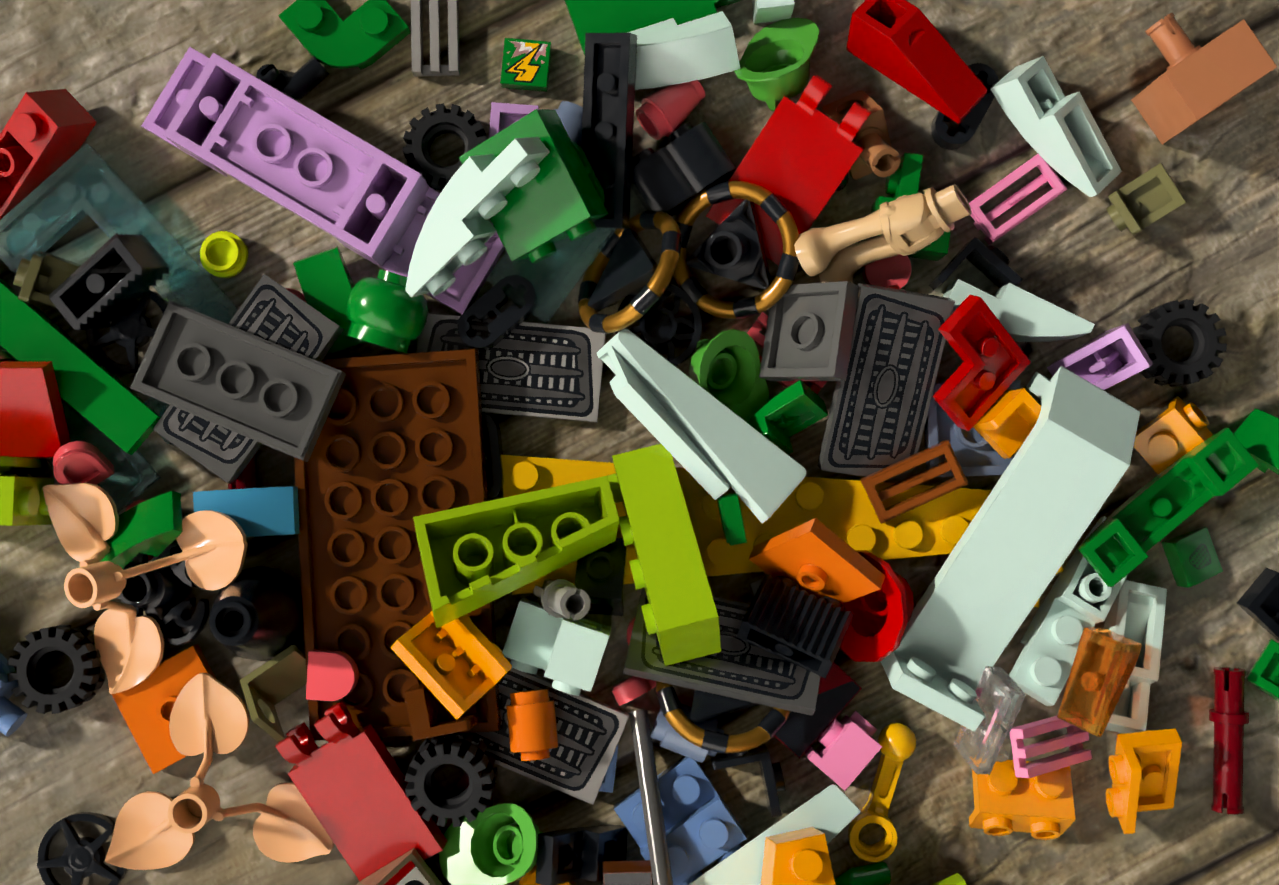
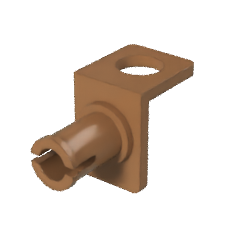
M862 90L822 107V112L839 124L846 115L839 114V112L852 106L854 102H858L872 112L853 139L855 143L864 148L849 170L850 176L853 179L857 180L871 173L876 174L878 177H887L895 173L900 165V158L896 157L899 153L891 146L883 108Z

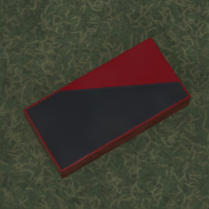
M833 662L826 678L820 676L816 709L813 716L791 711L786 723L775 734V737L800 759L862 688Z

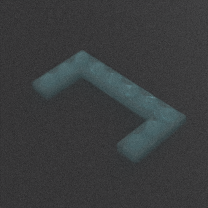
M87 143L0 220V258L15 273L22 258L31 260L37 250L46 252L88 214L109 239L116 233L119 235L121 233L123 235L126 233L128 235L142 234L147 238L169 266V274H163V280H156V286H153L167 303L169 300L226 324L231 321L239 310L234 302L102 156ZM152 397L145 402L161 417L170 406ZM161 436V438H162L168 445H174V444H172L170 441H168L167 439H165L163 436Z

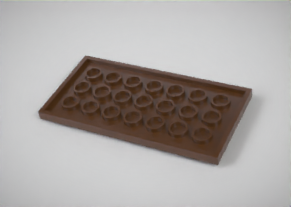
M476 349L323 359L321 361L323 364L346 373V376L309 461L305 462L294 457L295 484L298 487L300 534L298 536L306 675L308 652L313 649L341 651L352 657L358 667L359 679L355 689L342 699L336 701L308 700L309 727L314 741L325 740L315 728L314 723L325 716L324 712L340 701H343L349 710L358 730L371 724L379 737L412 736L404 692L414 685L422 684V682L396 655L391 646L398 638L432 611L413 517L488 501L479 352ZM494 601L467 614L486 638L496 644ZM498 682L476 702L479 722L471 730L458 733L494 732L501 729Z

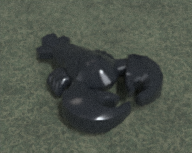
M175 539L158 557H153L151 561L183 551ZM138 553L123 570L148 563V555ZM185 561L127 578L125 588L116 598L121 599V603L131 604L136 607L137 616L143 615V611H145L147 616L154 618L160 625L164 643L178 646L193 641L201 634L206 627L210 613L209 600L202 598L199 600L193 616L189 614L190 608L196 604L195 597L182 601L169 611L168 606L177 600L184 591L182 582L191 587L197 586L188 577Z

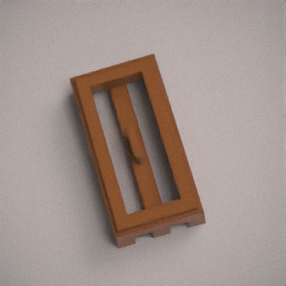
M948 440L942 441L860 479L881 524L968 485V481ZM944 454L946 461L878 492L876 491L875 485ZM952 471L954 478L886 509L884 508L882 501L943 473Z

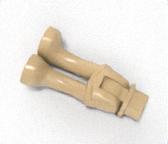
M956 184L938 192L931 187L924 189V194L903 195L896 200L880 204L879 210L865 217L828 227L811 228L800 233L799 238L794 244L796 255L806 274L810 277L819 274L821 283L838 281L853 283V274L863 266L897 255L907 256L915 254V252L940 238L944 231L948 233L954 230L955 221L971 215L970 205Z

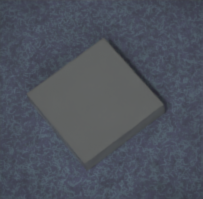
M849 281L791 285L785 295L769 308L759 377L768 381H846L859 286Z

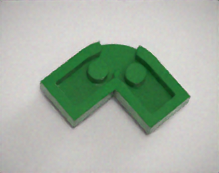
M296 0L278 15L312 57L314 56L325 67L330 66L340 69L359 67L362 70L375 63L411 33L408 25L386 0H368L344 21L326 0Z

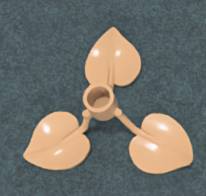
M91 483L46 485L42 487L46 505H48V513L56 534L65 551L73 559L80 562V568L71 570L65 578V594L68 600L76 607L87 608L93 606L96 611L108 609L96 621L94 628L95 648L99 650L101 656L99 660L107 675L109 693L123 692L145 681L159 666L164 653V638L158 622L150 616H137V609L131 604L112 601V599L117 598L126 586L127 578L185 561L186 572L194 584L205 590L214 591L225 588L232 584L241 573L248 546L246 535L233 518L222 512L214 510L197 511L182 519L183 532L176 540L183 552L123 570L113 562H100L110 552V546L106 541L116 535L119 527L117 508L109 493L100 486Z
M199 673L188 681L180 691L170 715L169 731L172 743L179 753L185 756H195L204 752L203 761L196 775L191 778L190 787L176 798L172 799L161 792L146 791L133 796L124 804L115 822L112 841L106 854L105 862L117 867L133 870H154L172 866L190 852L195 841L194 833L199 831L210 820L222 821L227 817L253 812L261 813L253 825L254 841L259 850L272 860L291 863L319 855H327L332 851L334 843L292 782L275 785L268 794L266 805L251 803L224 809L220 807L218 793L213 787L204 784V778L213 761V752L228 754L242 744L249 730V714L244 702L233 690L209 673Z

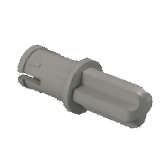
M545 579L542 587H534L533 595L540 597L539 605L549 615L556 618L565 617L569 619L571 617L572 620H579L588 614L591 602L589 595L582 589L578 590L572 582L565 579Z

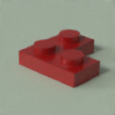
M969 295L938 329L964 362L932 396L956 426L966 431H970L1031 363L983 299L974 295Z

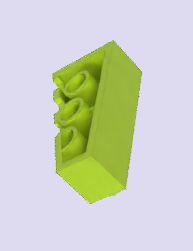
M661 443L613 455L615 474L607 476L614 502H623L626 516L619 517V526L624 545L634 544L637 559L629 561L636 590L645 588L649 604L641 605V610L648 635L657 634L664 665L668 666L721 652L719 616L672 455Z
M608 476L413 517L436 629L616 541L620 520Z

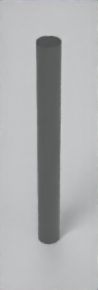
M635 710L629 714L653 885H673L652 738H650L651 729L648 710Z

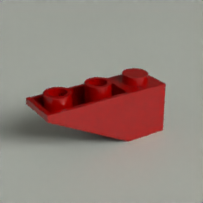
M865 0L852 13L846 50L959 124L986 95L988 89L922 11L906 0Z
M66 89L26 92L0 133V225L77 154L97 123Z

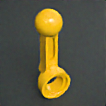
M901 723L889 724L880 732L878 743L882 746L880 749L882 755L869 798L862 808L861 814L852 820L848 829V839L853 852L859 858L868 862L885 860L894 852L897 845V832L892 821L888 818V811L903 761L911 757L916 749L915 734L908 726ZM876 823L885 830L883 838L878 843L872 845L861 842L859 840L860 830L867 824Z

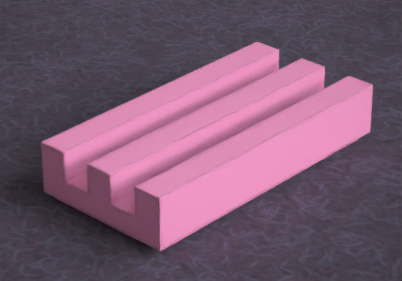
M1037 154L969 203L971 217L975 221L973 224L978 231L982 230L986 236L984 238L988 245H991L1068 189L1053 168ZM1035 167L1042 173L1040 176L988 213L984 214L980 209L982 205ZM1048 181L1053 188L997 229L994 228L991 221Z
M1072 711L1009 728L1015 776L1032 778L1091 760V750L1083 749L1082 742L1089 741V733L1080 729V723L1087 722L1086 712ZM1067 727L1066 735L1024 746L1023 739ZM1069 746L1068 751L1026 763L1027 758Z

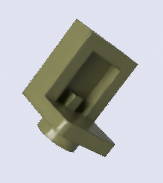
M1160 163L1110 194L1108 197L1112 205L1107 207L1106 210L1121 232L1129 228L1134 236L1187 201L1164 165Z
M40 250L33 254L31 260L22 258L13 285L22 287L18 299L29 302L31 299L55 307L49 299V295L81 265Z

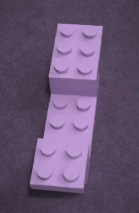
M189 47L141 125L150 133L225 177L230 175L329 233L346 248L380 268L408 277L409 265L417 239L440 193L429 187L419 172L219 55L213 53L208 58ZM497 232L484 243L487 251L479 259L470 265H462L453 274L456 281L447 290L437 296H433L431 293H427V295L462 315L474 302L505 250Z

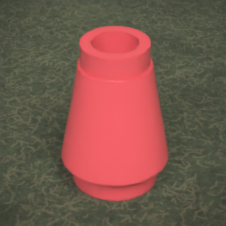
M698 80L667 86L642 99V106L636 110L637 119L652 138L660 140L664 136L669 137L672 132L679 128L699 102L705 98V90Z

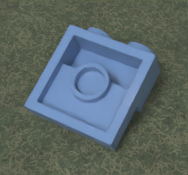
M685 756L657 775L673 885L690 884L703 875L702 869L715 860L720 863L742 847L740 843L747 839L743 828L696 760ZM638 788L615 804L614 810L640 847V853L643 858L650 860L640 788Z

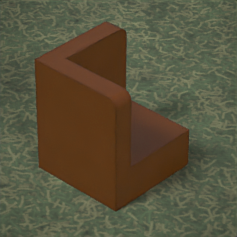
M423 683L414 685L404 692L413 741L471 730L479 722L476 703L456 720Z

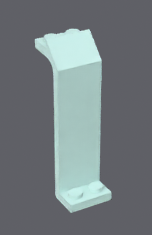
M1060 366L1051 380L1036 371L1026 386L1027 389L1041 400V411L1036 424L915 606L899 647L881 661L894 690L974 732L985 718L975 699L977 689L1116 487L1131 462L1140 411L1063 366Z

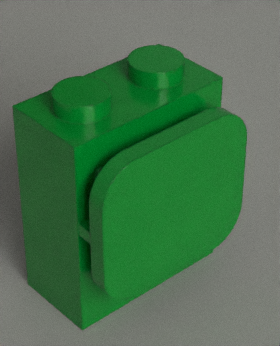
M536 109L459 157L462 164L469 156L494 154L497 157L515 138L539 137L550 151L538 164L540 172L524 186H515L505 196L508 201L506 206L490 218L511 261L529 258L532 264L540 262L558 251L555 246L557 242L566 237H569L570 241L573 242L587 236L597 229L594 221L608 214L604 207V191L583 149L577 143L571 141L556 110Z

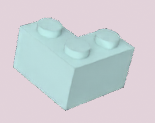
M522 598L519 601L502 653L504 657L511 659L512 668L529 674H536L538 668L546 670L544 677L553 679L552 687L554 689L579 696L581 689L589 692L592 691L610 636L611 627L586 618L572 620L571 617L569 619L565 617L556 618L549 615L538 602Z

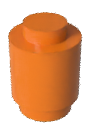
M548 689L510 693L511 705L506 706L510 752H520L521 761L550 758L549 749L559 746L554 700L549 701Z

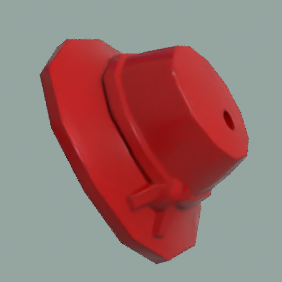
M855 550L885 575V579L880 590L842 604L845 607V611H851L854 616L840 649L855 662H880L900 645L907 623L910 621L914 610L913 592L907 580L897 572H894L889 563L868 550Z

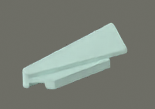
M629 329L620 330L597 352L598 358L616 374L609 382L614 395L714 500L718 499L731 487L763 524L805 478L807 471L801 464Z
M832 784L688 885H761L766 837L814 827L825 833L828 844L861 811L838 786Z

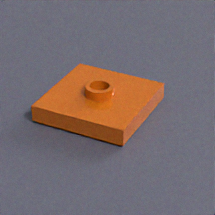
M817 518L755 545L749 557L750 561L773 578L777 576L790 578L798 583L801 590H806L808 594H813L817 598L822 596L831 597L841 604L880 590L885 579V575Z
M198 644L160 663L156 670L137 686L120 693L111 694L153 774L186 757L175 748L169 731L170 715L180 691L188 681L199 673H209L216 678Z

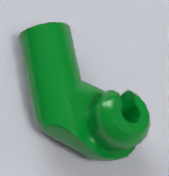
M881 861L851 867L835 879V884L889 885L891 874L888 865Z

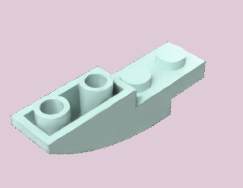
M539 137L515 138L497 157L494 154L469 156L455 172L436 199L417 239L409 265L405 288L410 297L431 293L433 296L441 294L456 281L453 274L462 265L472 264L487 251L484 243L497 232L488 219L506 206L508 201L505 196L515 186H524L540 172L538 164L550 153Z
M1104 516L1098 520L1083 542L1107 517ZM1078 549L1055 581L1020 642L1024 644V647L1006 680L1045 706L1055 705L1095 624L1106 619L1127 577L1126 575L1113 587H1108Z

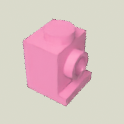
M855 711L850 718L845 715L840 722L834 719L818 737L821 745L817 750L810 746L804 754L815 766L846 791L882 746L872 737L877 729Z

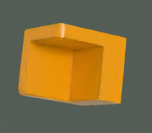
M1025 388L1004 392L973 428L1003 459L1011 458L1022 446L1036 424L1041 411V405Z

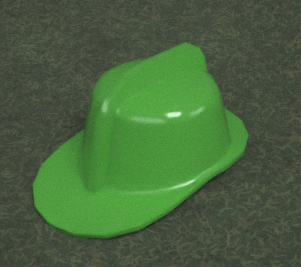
M807 18L779 20L760 30L749 42L739 61L741 69L734 72L737 78L746 81L755 99L766 101L771 112L775 111L784 96L792 98L803 92L807 87L810 79V58L819 41L820 30L818 26Z
M730 329L722 331L713 339H703L697 342V350L689 364V377L746 422L770 401L766 379L759 377L761 363L756 344L746 332Z
M503 803L488 807L483 813L479 811L474 821L469 823L465 817L462 826L453 827L452 823L444 832L447 843L443 851L439 852V863L443 875L451 885H505L515 882L531 871L536 865L538 834L543 832L539 831L533 818L519 805Z

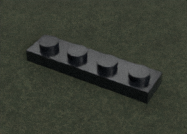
M586 33L581 148L604 191V207L608 213L594 221L597 228L629 229L637 35L632 33Z

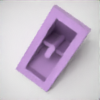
M1126 323L1105 331L1047 368L1053 377L1060 366H1063L1102 390H1106L1153 365V362L1129 324Z

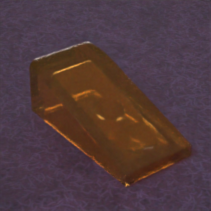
M1084 627L1057 718L1097 737H1102L1137 663L1142 644L1105 628Z

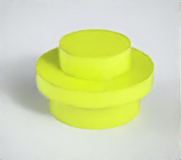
M218 231L209 235L200 248V261L207 272L219 278L236 276L244 269L248 260V250L243 240L228 231Z

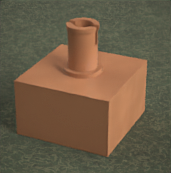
M1173 12L1145 31L1170 66L1166 68V72L1137 94L1131 101L1162 145L1277 67L1244 19L1203 47L1200 45L1195 47L1174 18Z

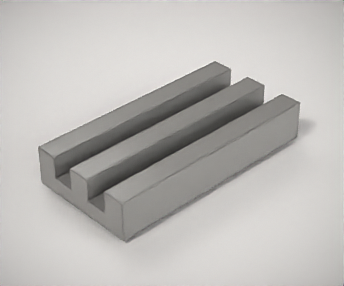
M411 0V57L414 77L460 76L459 0H448L449 65H441L439 0H429L430 65H423L422 0Z

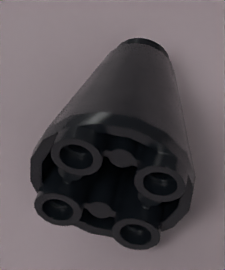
M259 566L241 570L237 579L229 586L220 589L216 595L210 612V630L222 645L241 658L257 661L271 659L291 645H296L304 633L302 588L294 578L279 569Z

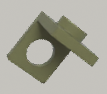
M291 645L240 680L252 721L277 742L285 739L274 705L307 684L306 657L295 645Z

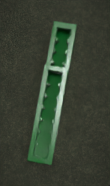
M0 278V345L18 361H52L60 397L123 451L133 455L154 431L153 428L161 416L38 307L29 302L19 300V294Z

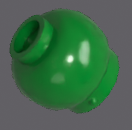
M379 269L377 278L365 277L359 280L351 290L347 302V317L351 321L347 336L408 353L411 340L419 337L426 325L428 317L427 300L424 295L410 297L405 290L407 277Z

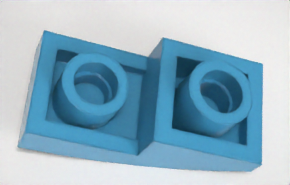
M296 486L193 492L194 512L203 510L222 512L233 518L241 526L246 537L300 534L298 487Z

